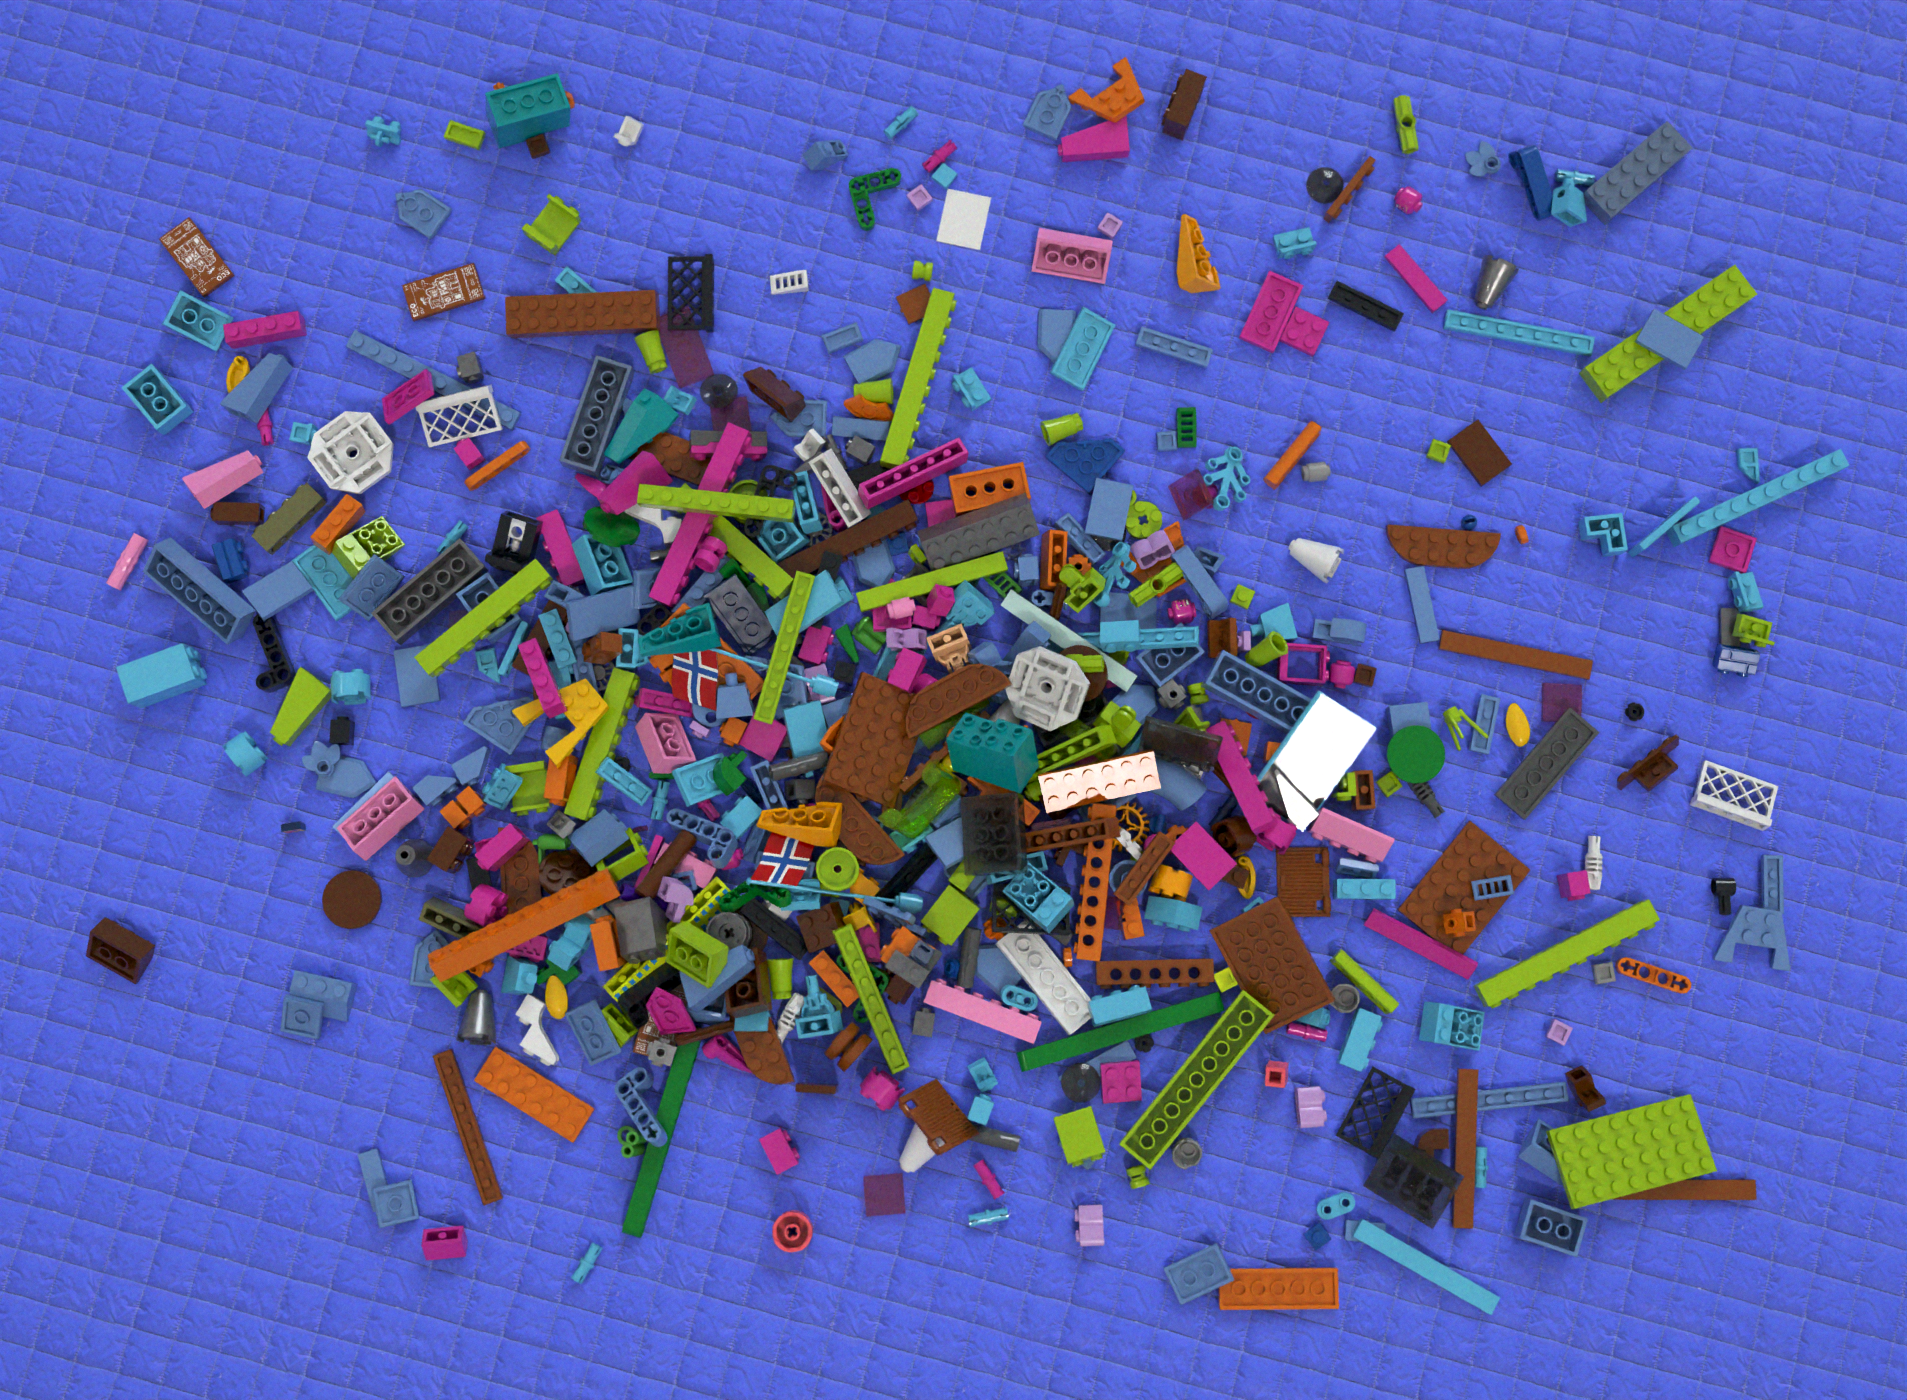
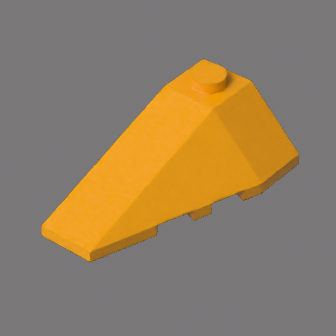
M1183 214L1181 215L1177 261L1178 285L1181 289L1190 293L1219 290L1221 287L1216 267H1212L1208 258L1211 255L1202 244L1204 238L1197 220Z
M816 802L817 805L805 807V804L798 805L799 808L795 809L782 807L762 810L757 827L815 846L834 848L840 835L842 803Z

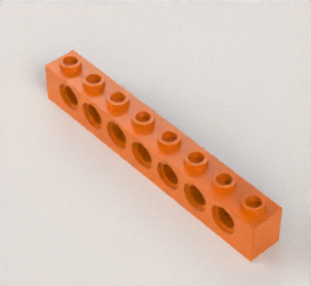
M1095 802L1092 807L1089 806L1088 818H1091V821L1098 818H1116L1117 805ZM1113 838L1104 840V846L1101 848H1097L1094 842H1090L1084 847V857H1087L1086 865L1083 864L1082 876H1085L1084 884L1080 885V895L1083 896V901L1078 904V915H1081L1080 923L1077 922L1075 934H1079L1078 942L1074 943L1073 953L1077 954L1076 959L1099 962L1101 960ZM1099 857L1102 860V865L1100 867L1093 866L1092 858ZM1093 876L1098 877L1100 885L1092 886L1089 881L1090 878ZM1095 896L1098 899V904L1095 906L1090 905L1087 901L1088 897ZM1086 916H1094L1096 923L1094 925L1087 924ZM1091 935L1094 938V942L1087 944L1084 942L1083 937Z

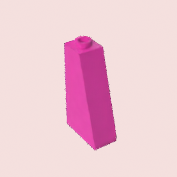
M1127 116L1116 123L1106 121L1062 137L1061 144L1057 146L1058 156L1062 157V162L1127 158L1130 152Z
M642 451L597 497V500L601 503L600 507L604 512L618 515L637 504L639 484L667 486L673 480L652 453Z

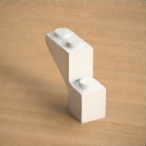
M638 503L624 511L636 519L659 528L663 534L666 547L672 546L682 524V520L678 519V517H668L666 520H663L662 509L640 507Z
M527 994L515 1014L520 1017L518 1020L527 1026L530 1023L532 1024L520 1046L524 1047L523 1051L531 1056L536 1054L541 1057L539 1061L545 1065H557L559 1055L542 1026V1015L546 1008V1003L532 994Z

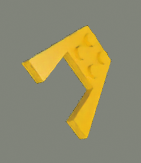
M586 678L559 689L567 711L563 714L576 729L545 751L557 768L561 766L560 763L565 757L573 752L576 744L585 738L588 730L592 726L594 727L609 709L608 704ZM539 699L512 710L515 717L524 727L545 713Z

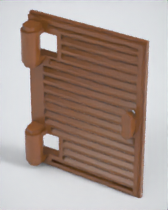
M1288 847L1284 855L1277 854L1279 850L1276 849L1277 896H1280L1290 917H1330L1331 898L1328 847ZM1315 854H1321L1322 863H1315ZM1317 900H1323V910H1317Z
M937 1079L898 1098V1105L907 1118L913 1119L928 1139V1146L937 1156L979 1134ZM910 1100L916 1105L913 1109H910L906 1104ZM939 1137H940V1138L944 1141V1143H945L944 1145H942V1146H940V1147H939V1145L935 1142V1140H936L937 1138H939Z

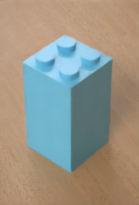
M184 643L116 667L127 702L139 708L147 707L207 685V673L203 667L201 668L199 662L201 661V655L199 651Z

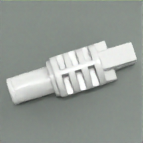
M1588 836V853L1585 855L1584 869L1587 870L1590 890H1600L1603 856L1600 854V836Z
M794 993L786 1004L780 1019L777 1021V1033L781 1044H783L788 1032L794 1029L796 1025L795 1019L801 1015L804 1006V996L798 993Z

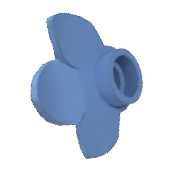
M1481 141L1479 151L1465 153L1467 163L1472 166L1469 173L1473 176L1481 177L1487 173L1494 174L1500 169L1501 162L1495 156V149L1487 142ZM1488 163H1492L1494 167L1488 166Z
M315 741L311 755L302 757L303 765L308 770L315 771L320 777H329L334 772V765L340 759V747L338 744H334L328 748L323 743ZM324 765H328L326 771H322Z

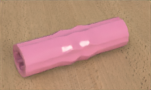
M133 533L106 584L120 591L122 590L149 540Z

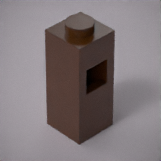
M215 502L210 510L212 521L218 525L259 526L264 524L265 507L260 503Z

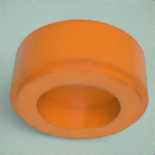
M1516 526L1515 534L1520 544L1528 543L1529 539L1524 526Z
M1071 947L1063 949V964L1065 967H1072Z

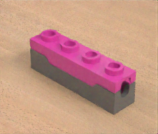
M691 430L689 434L690 457H694L695 460L712 458L724 431ZM749 431L752 434L751 438L753 440L751 446L746 448L744 452L745 458H751L752 461H761L767 456V432Z

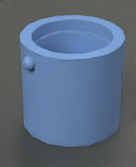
M546 726L540 749L548 750L567 736L570 731Z

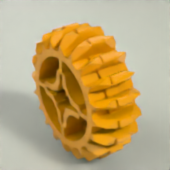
M1127 802L1125 806H1120L1116 810V812L1123 810L1118 824H1121L1125 817V825L1129 827L1125 830L1127 832L1138 831L1136 837L1131 841L1142 845L1143 842L1139 838L1147 839V835L1143 834V831L1149 832L1150 830L1144 827V825L1150 823L1149 820L1143 821L1147 813L1140 815L1139 812L1143 808L1139 807L1136 810L1134 808L1137 803L1134 802L1130 807L1129 802ZM1129 812L1137 818L1139 825L1129 821ZM1113 838L1112 850L1118 845V852H1121L1123 845Z

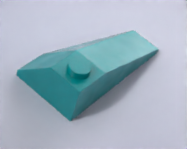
M644 388L632 402L605 450L604 456L620 464L637 452L641 445L653 441L652 438L660 432L662 434L666 432L679 417L678 413L659 395Z
M710 603L690 608L685 611V615L678 619H671L670 623L663 628L658 627L640 637L638 644L641 656L700 652L722 646Z

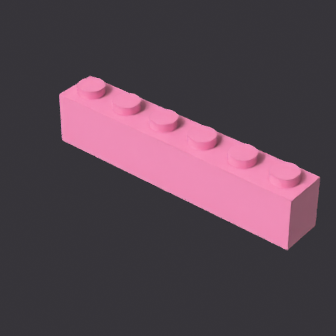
M936 978V981L931 980L924 1003L1034 1044L1042 1023L1038 1020L1039 1016L1028 1013L1027 1016L1020 1014L1021 1009L1009 1006V1009L1001 1006L1002 1002L994 999L988 1002L983 1000V995L973 992L972 995L965 993V988L957 985L951 988L946 986V981Z

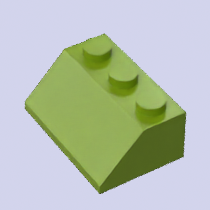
M685 921L669 929L666 962L705 987L710 988L727 964L729 947Z

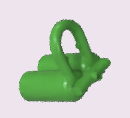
M863 616L859 623L855 624L856 627L851 631V634L856 641L876 655L886 642V632H874L873 620L869 616Z
M543 834L538 839H533L532 844L538 846L539 866L546 857V849L570 848L571 842L567 838L568 836L563 839L558 834Z
M631 1126L621 1127L617 1133V1138L624 1145L621 1148L622 1156L631 1158L642 1155L645 1150L644 1144L647 1140L643 1137L640 1130H636ZM624 1130H629L630 1132H628L626 1135V1141H624L622 1138V1132Z

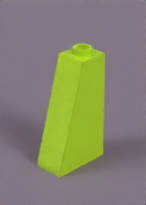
M302 667L298 669L270 731L275 736L273 740L281 746L283 744L291 746L331 699V689Z

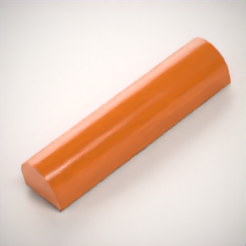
M1313 421L1306 425L1263 478L1269 487L1276 490L1319 437L1322 429L1321 426Z

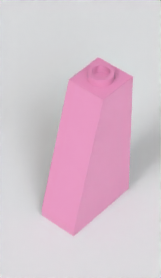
M247 450L187 475L182 480L205 509L264 472L260 467L262 462L258 456H253Z

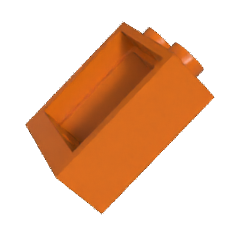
M571 754L565 757L560 763L561 766L559 768L549 758L544 798L556 806L566 805L576 778L578 758Z
M610 914L595 919V923L590 924V930L599 971L619 968L626 964L628 961L620 953L616 918H612Z

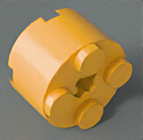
M1159 865L1153 874L1148 891L1155 894L1161 893L1163 898L1172 899V897H1175V900L1186 902L1193 876L1181 870H1174L1169 866Z

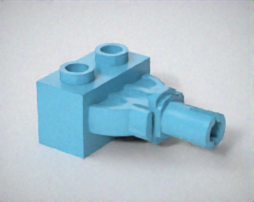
M964 580L953 591L955 603L946 616L947 621L935 632L937 634L961 623L963 628L974 625L977 622L982 625L995 613L992 602L969 582Z
M619 628L618 634L622 635L623 653L616 657L615 668L634 671L635 667H641L650 663L648 658H651V656H641L638 639L643 635L638 634L637 629Z
M817 974L806 976L808 994L803 997L804 1006L801 1011V1017L795 1019L798 1038L834 1034L843 1030L840 1010L835 1011L831 1002L827 1000L826 993L820 991Z

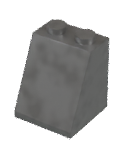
M650 897L615 904L614 911L621 956L630 964H638L641 961L656 960L659 957H664L666 954L668 918L665 916V912Z

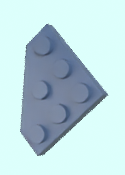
M522 697L491 705L473 707L463 724L512 756L536 721L535 719L524 727L515 717L512 710L533 700L529 697Z

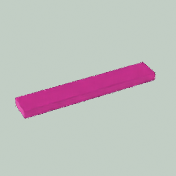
M1375 908L1372 909L1364 922V926L1467 980L1478 966V962Z

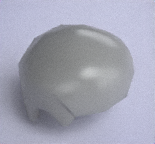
M1338 984L1331 990L1335 1001L1330 1003V1005L1338 1012L1351 1013L1358 1007L1360 995L1354 986Z
M1188 1137L1178 1140L1172 1148V1160L1177 1167L1184 1170L1191 1166H1196L1202 1157V1147L1198 1141Z

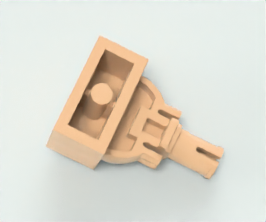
M962 623L926 638L936 663L940 662L947 668L949 673H952L951 666L954 671L964 667L963 661H965L966 665H970L967 653L972 647Z

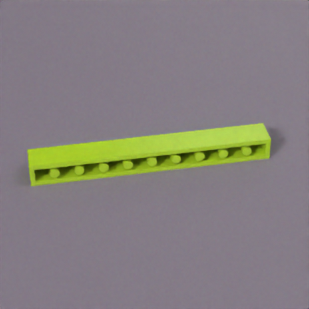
M934 287L932 289L880 459V466L893 469L908 462L910 456L907 454L909 449H913L915 438H913L914 431L918 432L921 421H918L920 414L923 415L926 406L923 403L924 398L929 397L931 386L928 385L930 380H934L936 369H934L935 362L939 363L940 345L944 346L947 335L944 332L946 328H950L952 318L949 316L951 311L954 312L956 308L955 293Z
M1642 900L1489 977L1473 987L1484 1007L1490 1006L1491 1009L1502 1004L1501 1000L1508 998V1000L1519 996V991L1523 989L1525 991L1531 990L1536 987L1535 983L1541 980L1542 982L1551 980L1556 972L1559 971L1562 974L1571 969L1570 965L1574 963L1580 965L1587 961L1586 957L1592 954L1594 957L1605 952L1604 948L1608 946L1611 948L1616 947L1622 943V939L1626 937L1631 939L1639 935L1637 931L1643 928L1646 931L1655 927V922L1660 919L1650 900Z

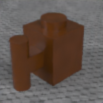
M887 968L886 972L890 977V981L884 992L889 994L887 998L896 1005L898 1002L904 1005L916 987L897 974L892 978L891 976L894 972ZM881 976V978L877 982V987H879V985L882 982L885 983V981H883V976Z

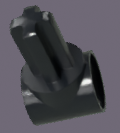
M1712 878L1711 891L1713 895L1718 897L1719 914L1730 915V896H1733L1736 892L1735 879Z

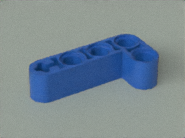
M1531 145L1509 153L1508 158L1512 168H1519L1534 218L1540 221L1553 216L1551 215L1553 195L1538 148L1535 145Z

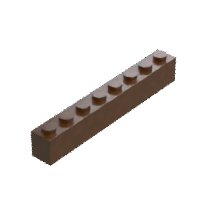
M905 500L777 563V565L793 579L795 578L796 571L814 575L818 573L824 551L842 555L843 560L841 564L848 561L849 557L853 555L857 557L865 553L866 548L871 546L876 548L883 544L882 541L888 538L892 540L898 537L899 533L904 530L911 531L915 529L919 521L909 500Z

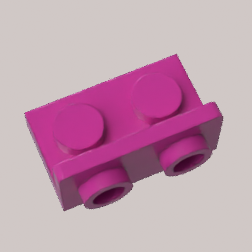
M538 935L505 952L515 958L524 956L529 957V961H543L546 958L545 952L549 936Z

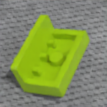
M1737 614L1732 636L1740 638L1739 641L1751 644V641L1755 642L1754 646L1766 648V645L1774 646L1775 643L1768 640L1772 622L1744 614Z

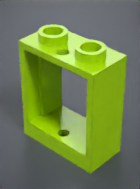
M630 827L626 831L629 839L595 864L598 871L608 868L615 882L649 863L646 858L648 851L643 844L640 845L643 842L638 832L634 834ZM633 844L634 852L607 866L605 862L607 858Z

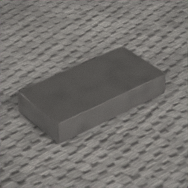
M1738 608L1719 609V644L1741 646L1740 638L1732 636L1737 614H1740Z

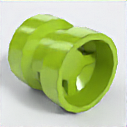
M914 260L912 279L918 280L923 278L925 281H931L933 263L927 262L924 264L921 261Z
M1203 682L1187 686V691L1191 695V705L1209 702V696L1205 692L1206 689L1201 687Z
M1144 1164L1126 1169L1127 1175L1131 1179V1189L1150 1184L1149 1178L1145 1175L1146 1167Z

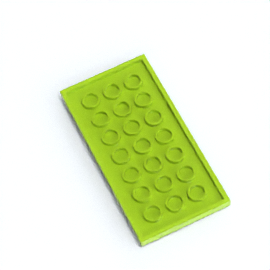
M1691 1094L1546 1131L1571 1210L1717 1171Z

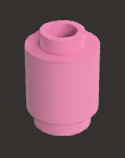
M909 597L892 600L891 603L886 604L890 619L895 618L896 620L912 616L913 611H916L914 600H910Z

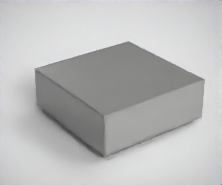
M1612 962L1591 965L1595 984L1616 981Z

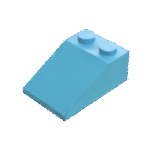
M180 290L161 325L217 351L225 336L223 324L231 323L233 317Z

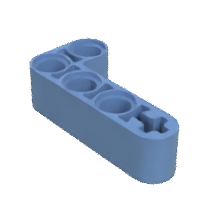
M1185 545L1175 551L1170 558L1183 571V578L1202 602V609L1206 616L1212 620L1226 611L1228 608L1226 597L1192 550Z
M672 809L667 813V821L674 832L679 833L682 829L686 830L697 841L709 845L707 855L712 865L718 869L726 867L738 846V841L731 829L680 809Z
M637 1067L616 1083L615 1093L643 1137L653 1146L661 1147L667 1142V1133L641 1095L653 1085L654 1078L644 1068ZM645 1075V1078L639 1082L640 1078ZM629 1087L628 1092L624 1094V1090ZM639 1102L637 1108L633 1109L635 1103ZM649 1117L648 1122L643 1124L644 1119Z

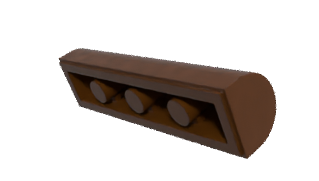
M682 829L634 892L642 898L650 897L653 900L658 893L663 876H672L696 845L697 839L691 833Z

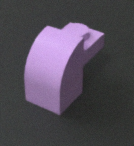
M886 628L887 648H891V651L899 652L902 651L903 647L911 651L927 649V630L918 628L907 630Z
M663 876L657 895L664 901L669 902L665 916L672 922L680 923L685 913V906H693V894L678 879Z

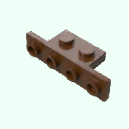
M1675 734L1673 737L1666 738L1662 745L1657 749H1652L1646 758L1642 761L1638 760L1629 771L1621 773L1617 779V788L1622 790L1633 780H1636L1649 792L1678 769V765L1667 754L1679 745V736Z

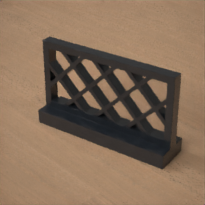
M713 254L668 257V331L706 330V332H714ZM672 262H681L684 267L677 273L672 269ZM694 262H702V268L697 273L690 268ZM688 269L694 276L686 282L680 275ZM677 278L684 283L678 291L672 287V283ZM696 278L702 282V286L697 291L690 286ZM686 287L694 293L687 300L680 294ZM677 296L684 301L678 309L672 305V301ZM696 296L702 300V304L697 309L690 304ZM686 305L694 311L687 318L680 312ZM677 314L684 319L680 325H672V319ZM698 314L702 318V325H693L690 320Z
M993 883L991 887L992 932L1070 935V911L1065 915V918H1062V921L1065 923V930H1058L1055 927L1048 933L1044 929H1038L1033 924L1034 921H1030L1023 914L1024 911L1021 912L1014 902L1003 893L1008 884ZM1058 886L1068 895H1071V887ZM996 899H1004L1009 905L1001 910L996 905ZM1010 906L1018 913L1013 920L1004 913ZM1001 915L1009 922L1005 927H996V920ZM1020 916L1028 923L1025 928H1019L1014 923Z
M1372 1067L1336 1136L1379 1159L1415 1089ZM1374 1072L1382 1076L1384 1084L1373 1087L1371 1077ZM1385 1078L1392 1082L1386 1083ZM1395 1083L1401 1086L1402 1089L1399 1095L1391 1097L1387 1085ZM1385 1086L1388 1098L1377 1101L1374 1089ZM1372 1090L1375 1101L1364 1104L1361 1097L1363 1092ZM1397 1098L1395 1103L1393 1104L1392 1099ZM1359 1100H1360V1101H1361V1105H1360V1106H1356V1105L1358 1104ZM1389 1100L1392 1107L1390 1112L1381 1114L1378 1103ZM1376 1104L1379 1115L1368 1118L1365 1106ZM1362 1107L1366 1119L1354 1121L1352 1115L1354 1109ZM1388 1115L1384 1121L1382 1116ZM1350 1117H1351L1352 1123H1348V1124H1347V1122L1349 1121V1119H1350ZM1380 1117L1382 1122L1381 1129L1372 1132L1369 1120ZM1367 1121L1370 1132L1359 1135L1356 1124ZM1353 1125L1357 1136L1348 1138L1342 1135L1346 1126ZM1379 1132L1377 1137L1374 1138L1373 1134ZM1371 1134L1373 1144L1369 1150L1362 1146L1360 1137ZM1358 1138L1359 1144L1353 1141V1139Z

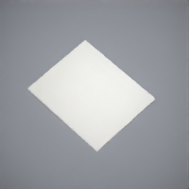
M948 189L936 241L980 250L991 197Z

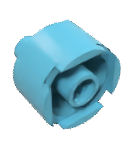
M353 669L347 673L343 671L332 672L330 680L331 701L333 703L339 704V701H344V705H357L366 703V699L371 700L370 675L363 673V669Z
M245 731L236 735L222 747L234 764L242 769L241 772L247 777L265 764L268 758L257 746L254 747L256 742Z

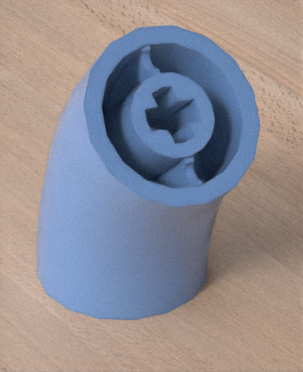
M1155 756L1161 788L1147 792L1165 798L1180 811L1190 807L1205 793L1207 786L1191 771L1173 761Z

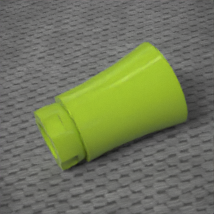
M658 330L648 331L634 338L651 374L662 372L668 368Z
M892 378L854 384V396L861 394L871 402L893 404Z
M1074 413L1051 420L1040 421V428L1045 442L1048 446H1051L1068 436L1082 431L1083 422L1079 414Z
M1272 631L1245 654L1246 663L1255 668L1262 667L1268 662L1288 653V645L1281 634Z
M794 958L767 960L772 999H789L792 997V967Z

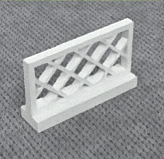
M492 385L428 399L416 406L415 408L419 412L428 446L433 447L502 430L492 394ZM489 398L491 406L488 411L478 406L481 399ZM464 403L474 407L470 415L460 411ZM447 407L456 411L451 420L442 415ZM476 409L485 413L482 422L472 418ZM432 412L437 415L433 424L426 421L424 413ZM458 413L467 418L463 427L453 422ZM490 416L495 419L497 427L489 428L484 425L486 418ZM439 418L449 422L445 431L435 426ZM470 420L479 425L476 432L472 433L465 429ZM451 425L461 429L458 436L453 437L447 433ZM433 429L443 434L439 441H432L430 434Z
M1705 760L1703 761L1694 797L1691 798L1690 805L1764 831L1771 827L1772 819L1770 818L1778 786ZM1707 767L1714 769L1717 776L1710 779L1706 773ZM1726 774L1732 775L1736 783L1728 786L1723 776ZM1718 778L1724 786L1719 791L1716 790L1712 781ZM1741 782H1750L1754 789L1746 792ZM1708 784L1713 793L1710 795L1701 793L1702 786ZM1738 785L1743 795L1735 798L1730 788ZM1763 787L1771 790L1770 797L1766 799L1760 791ZM1726 790L1731 800L1728 802L1723 801L1718 793ZM1754 791L1761 800L1756 804H1753L1748 795ZM1744 797L1749 807H1740L1737 800ZM1762 803L1766 809V814H1759L1755 806Z

